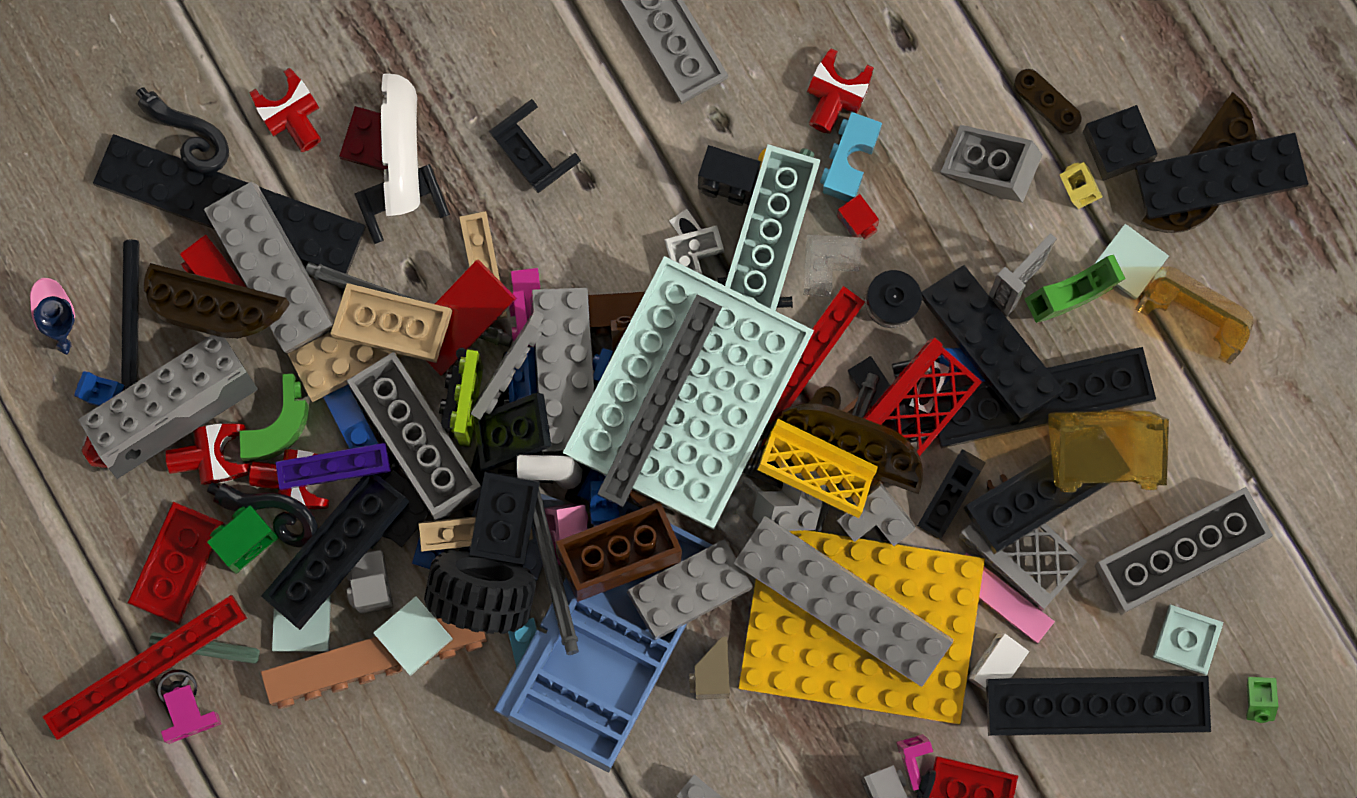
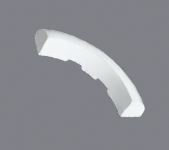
M388 73L383 74L382 94L384 98L381 105L382 162L384 166L388 165V169L384 170L386 216H393L411 212L420 205L417 161L418 97L414 86L409 80L400 75Z

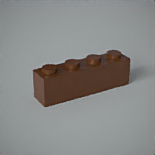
M645 292L588 295L590 333H595V336L611 335V320H616L622 316L633 318Z

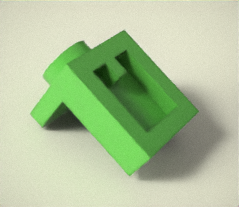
M1248 677V709L1246 719L1259 723L1274 721L1279 707L1276 678Z

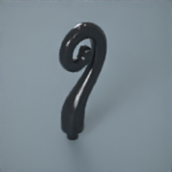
M142 87L136 92V95L140 98L138 106L148 117L163 125L199 133L212 143L215 148V155L208 160H200L193 156L192 151L198 149L203 153H207L210 149L209 143L201 137H191L185 140L181 146L180 155L183 163L189 169L198 173L209 174L217 172L225 166L229 158V147L225 136L218 128L201 118L170 108L154 91L148 92Z
M212 482L207 489L208 493L215 496L213 502L227 510L237 511L242 507L248 508L251 506L254 510L278 508L287 511L279 513L275 517L273 529L281 541L292 547H303L318 530V525L312 512L303 503L291 496L279 493H244L226 483H223L220 487ZM298 519L302 524L303 531L301 534H294L286 528V524L292 526Z

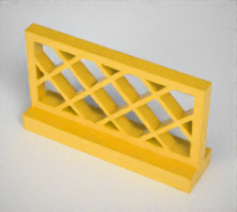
M777 419L766 439V446L757 470L859 518L863 512L870 485L878 466ZM785 459H791L795 466L789 467ZM776 461L780 468H776L767 462ZM816 471L820 478L814 479L810 472ZM801 473L805 480L797 478L795 474ZM841 483L845 490L840 491L835 484ZM826 485L830 492L822 490L820 486ZM851 497L857 506L847 502L845 498Z

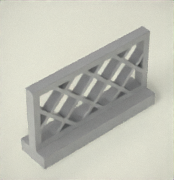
M1051 233L1013 273L1004 267L997 274L989 296L1007 317L1015 309L1024 291L1025 284L1045 264L1057 239Z
M971 522L958 537L981 558H985L987 564L1041 611L1046 608L1052 599L1087 562L1047 524L1040 527L1044 532H1038L1037 528L1034 532L1024 536H1034L1035 552H1019L1018 540L1015 542L1014 553H1004L1001 550L994 555L973 522ZM1038 536L1051 537L1054 540V551L1039 552ZM1058 545L1065 551H1059ZM1055 555L1056 571H1040L1039 556ZM1059 555H1070L1078 564L1072 570L1060 571ZM1016 556V563L1010 557ZM1020 556H1035L1036 571L1025 572L1020 567ZM1067 574V576L1060 582V575ZM1036 575V581L1031 576ZM1040 575H1056V587L1050 594L1041 587Z

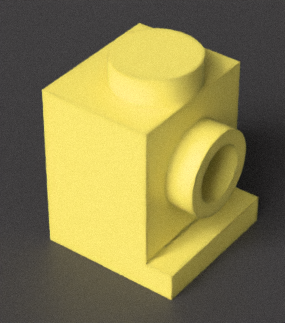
M1084 162L1081 164L1074 163L1068 166L1065 172L1059 174L1072 203L1078 209L1103 197L1089 167ZM1086 182L1085 185L1078 188L1079 183Z

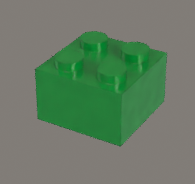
M251 506L238 509L231 517L233 520L225 527L223 525L217 527L210 534L211 539L207 541L225 564L236 574L279 539Z

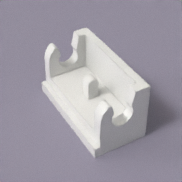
M997 633L967 679L986 692V679L1011 678L1029 651L1005 633Z

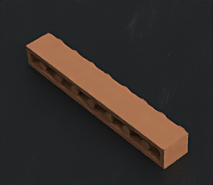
M436 618L453 640L432 658L439 656L440 660L456 656L455 651L466 648L467 652L478 650L483 647L482 643L487 642L486 634L480 631L479 633L472 632L465 628L460 629L453 624L444 623L441 618ZM374 637L261 671L269 703L272 706L278 705V709H283L295 705L294 700L305 697V701L321 697V692L332 689V693L348 689V684L359 681L360 685L376 680L375 675L386 673V676H392L401 673L402 666L381 641Z

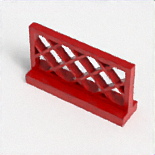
M935 337L926 342L863 417V419L880 425L885 420L896 419V429L901 435L900 419L915 418L916 434L902 436L905 438L916 437V451L919 457L982 383L978 377L942 347L943 344ZM940 355L949 362V373L935 374L934 362ZM954 367L960 372H954ZM930 368V374H925V372ZM950 376L951 392L937 393L935 377ZM955 376H966L972 382L971 386L966 391L956 392ZM931 377L932 394H918L917 382L919 379ZM912 389L913 395H907L909 391ZM956 395H962L960 399L957 401ZM938 396L952 397V408L949 412L938 413ZM932 397L934 413L919 414L918 398ZM913 398L914 414L900 415L899 403L903 399ZM895 409V416H889ZM934 416V430L931 433L921 434L920 417ZM939 416H945L939 423ZM926 436H928V437L924 440V442L922 443V442H921V437H926Z

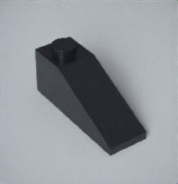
M962 449L917 526L942 539L986 462Z

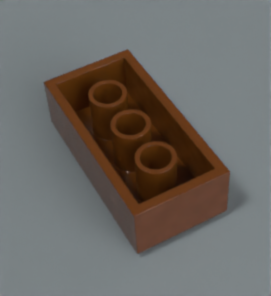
M660 502L556 541L557 557L577 602L680 563L682 557V549Z

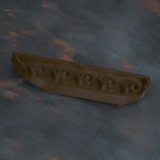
M1233 92L1230 94L1188 155L1257 140L1252 120L1253 116L1241 98ZM1219 205L1147 220L1145 215L1140 224L1164 233L1185 232L1206 222Z
M150 263L144 278V292L146 293L148 304L160 319L172 325L222 338L238 339L256 334L278 321L290 305L286 297Z
M817 403L791 406L779 412L769 422L765 439H767L777 419H780L878 466L873 478L916 494L920 492L923 481L921 459L915 448L905 437L888 427Z

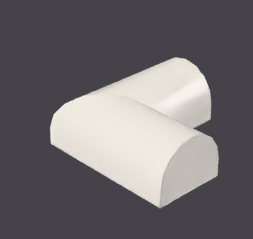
M717 225L664 239L669 259L702 274L699 259L724 253Z
M517 456V476L519 478L554 480L564 489L575 488L581 482L583 469L572 457Z

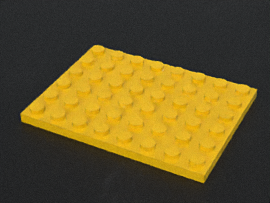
M809 530L789 531L954 640L925 684L921 687L756 579L739 689L960 725L985 558L898 544L893 546L891 543L860 538L854 542L851 537Z

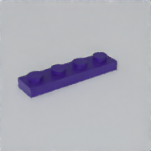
M385 443L276 462L280 490L391 472L387 444Z

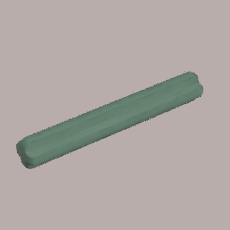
M153 632L150 636L149 646L156 644L169 634ZM212 641L193 654L256 664L259 660L260 650Z

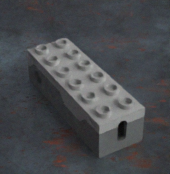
M211 335L78 419L87 434L81 451L92 467L109 468L116 479L257 391L258 388L227 340Z

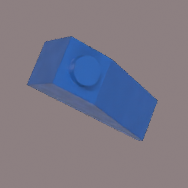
M348 384L323 397L350 449L379 444Z

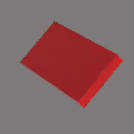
M479 259L435 303V305L448 307L452 310L437 362L427 361L440 376L444 375L458 361L456 351L459 348H464L467 351L517 299Z
M173 501L127 603L180 625L213 552V548L207 543L211 539L210 534L220 525L224 526L225 523Z

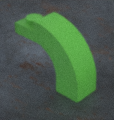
M1113 254L1103 258L1073 277L1040 288L1024 299L1035 322L1038 323L1065 314L1111 291L1112 287L1126 278Z
M282 374L283 408L278 419L264 429L240 431V458L244 463L265 461L281 455L285 449H289L298 440L303 432L308 417L309 405L306 400H297V398H302L301 381H297L294 374Z

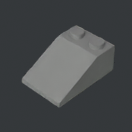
M960 125L941 173L994 196L1023 203L1041 160L1042 153L1033 140Z

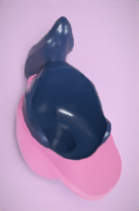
M41 278L34 283L30 291V307L33 322L42 334L57 341L56 349L59 352L67 355L72 347V342L67 339V336L75 322L73 305L57 281L50 278Z

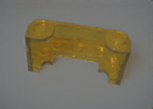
M1163 267L1156 273L1135 310L1147 316L1155 309H1162L1166 312L1172 301L1180 304L1219 327L1213 339L1219 343L1221 348L1218 358L1231 364L1242 352L1249 339L1254 324L1252 314L1247 309L1174 267Z
M1140 410L1054 412L1048 414L1054 484L1060 488V491L1076 492L1077 487L1083 486V483L1134 482L1141 485L1143 490H1156L1158 485H1167L1168 418L1153 411Z

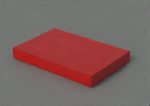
M938 756L935 757L933 770H936V777L929 798H1014L1018 775Z

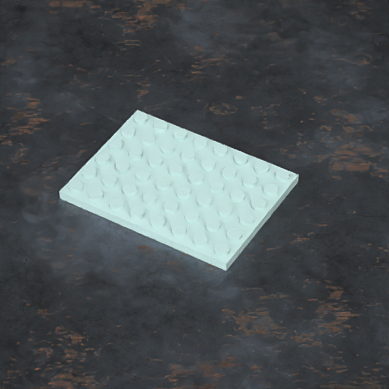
M664 256L567 443L563 455L572 457L575 461L607 476L698 294L722 306V309L632 489L714 530L814 330Z

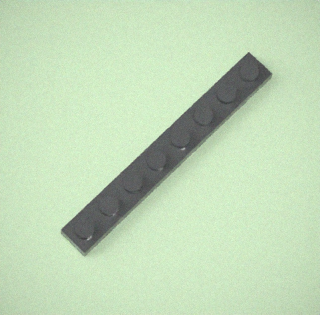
M698 294L696 295L597 494L598 496L622 508L624 507L722 306Z

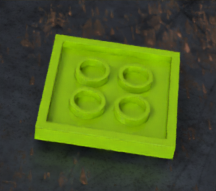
M467 350L466 357H461L459 373H461L462 383L456 385L454 396L458 408L457 412L452 411L450 428H452L454 437L457 438L460 446L471 447L475 417L471 414V411L479 397L484 368L479 352L474 350Z

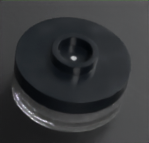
M889 270L882 272L873 279L866 290L864 297L865 309L869 317L882 327L899 328L905 326L920 309L922 303L921 289L917 281L903 271Z

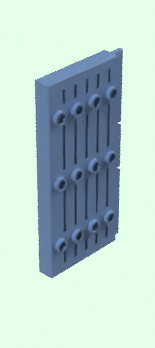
M626 501L623 508L618 506L619 517L637 511L640 508ZM671 524L682 549L681 562L712 546V544ZM672 566L579 602L576 601L569 582L565 578L563 586L575 634L578 637L577 646L579 652L574 655L566 654L565 646L561 643L562 639L552 602L540 624L541 628L548 630L545 634L539 630L536 631L494 711L508 718V721L609 773L687 625L685 624L654 640L627 591Z

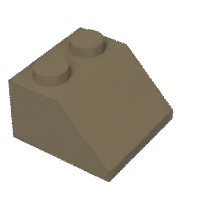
M721 637L696 664L695 674H689L690 693H695L696 700L729 699L727 637Z

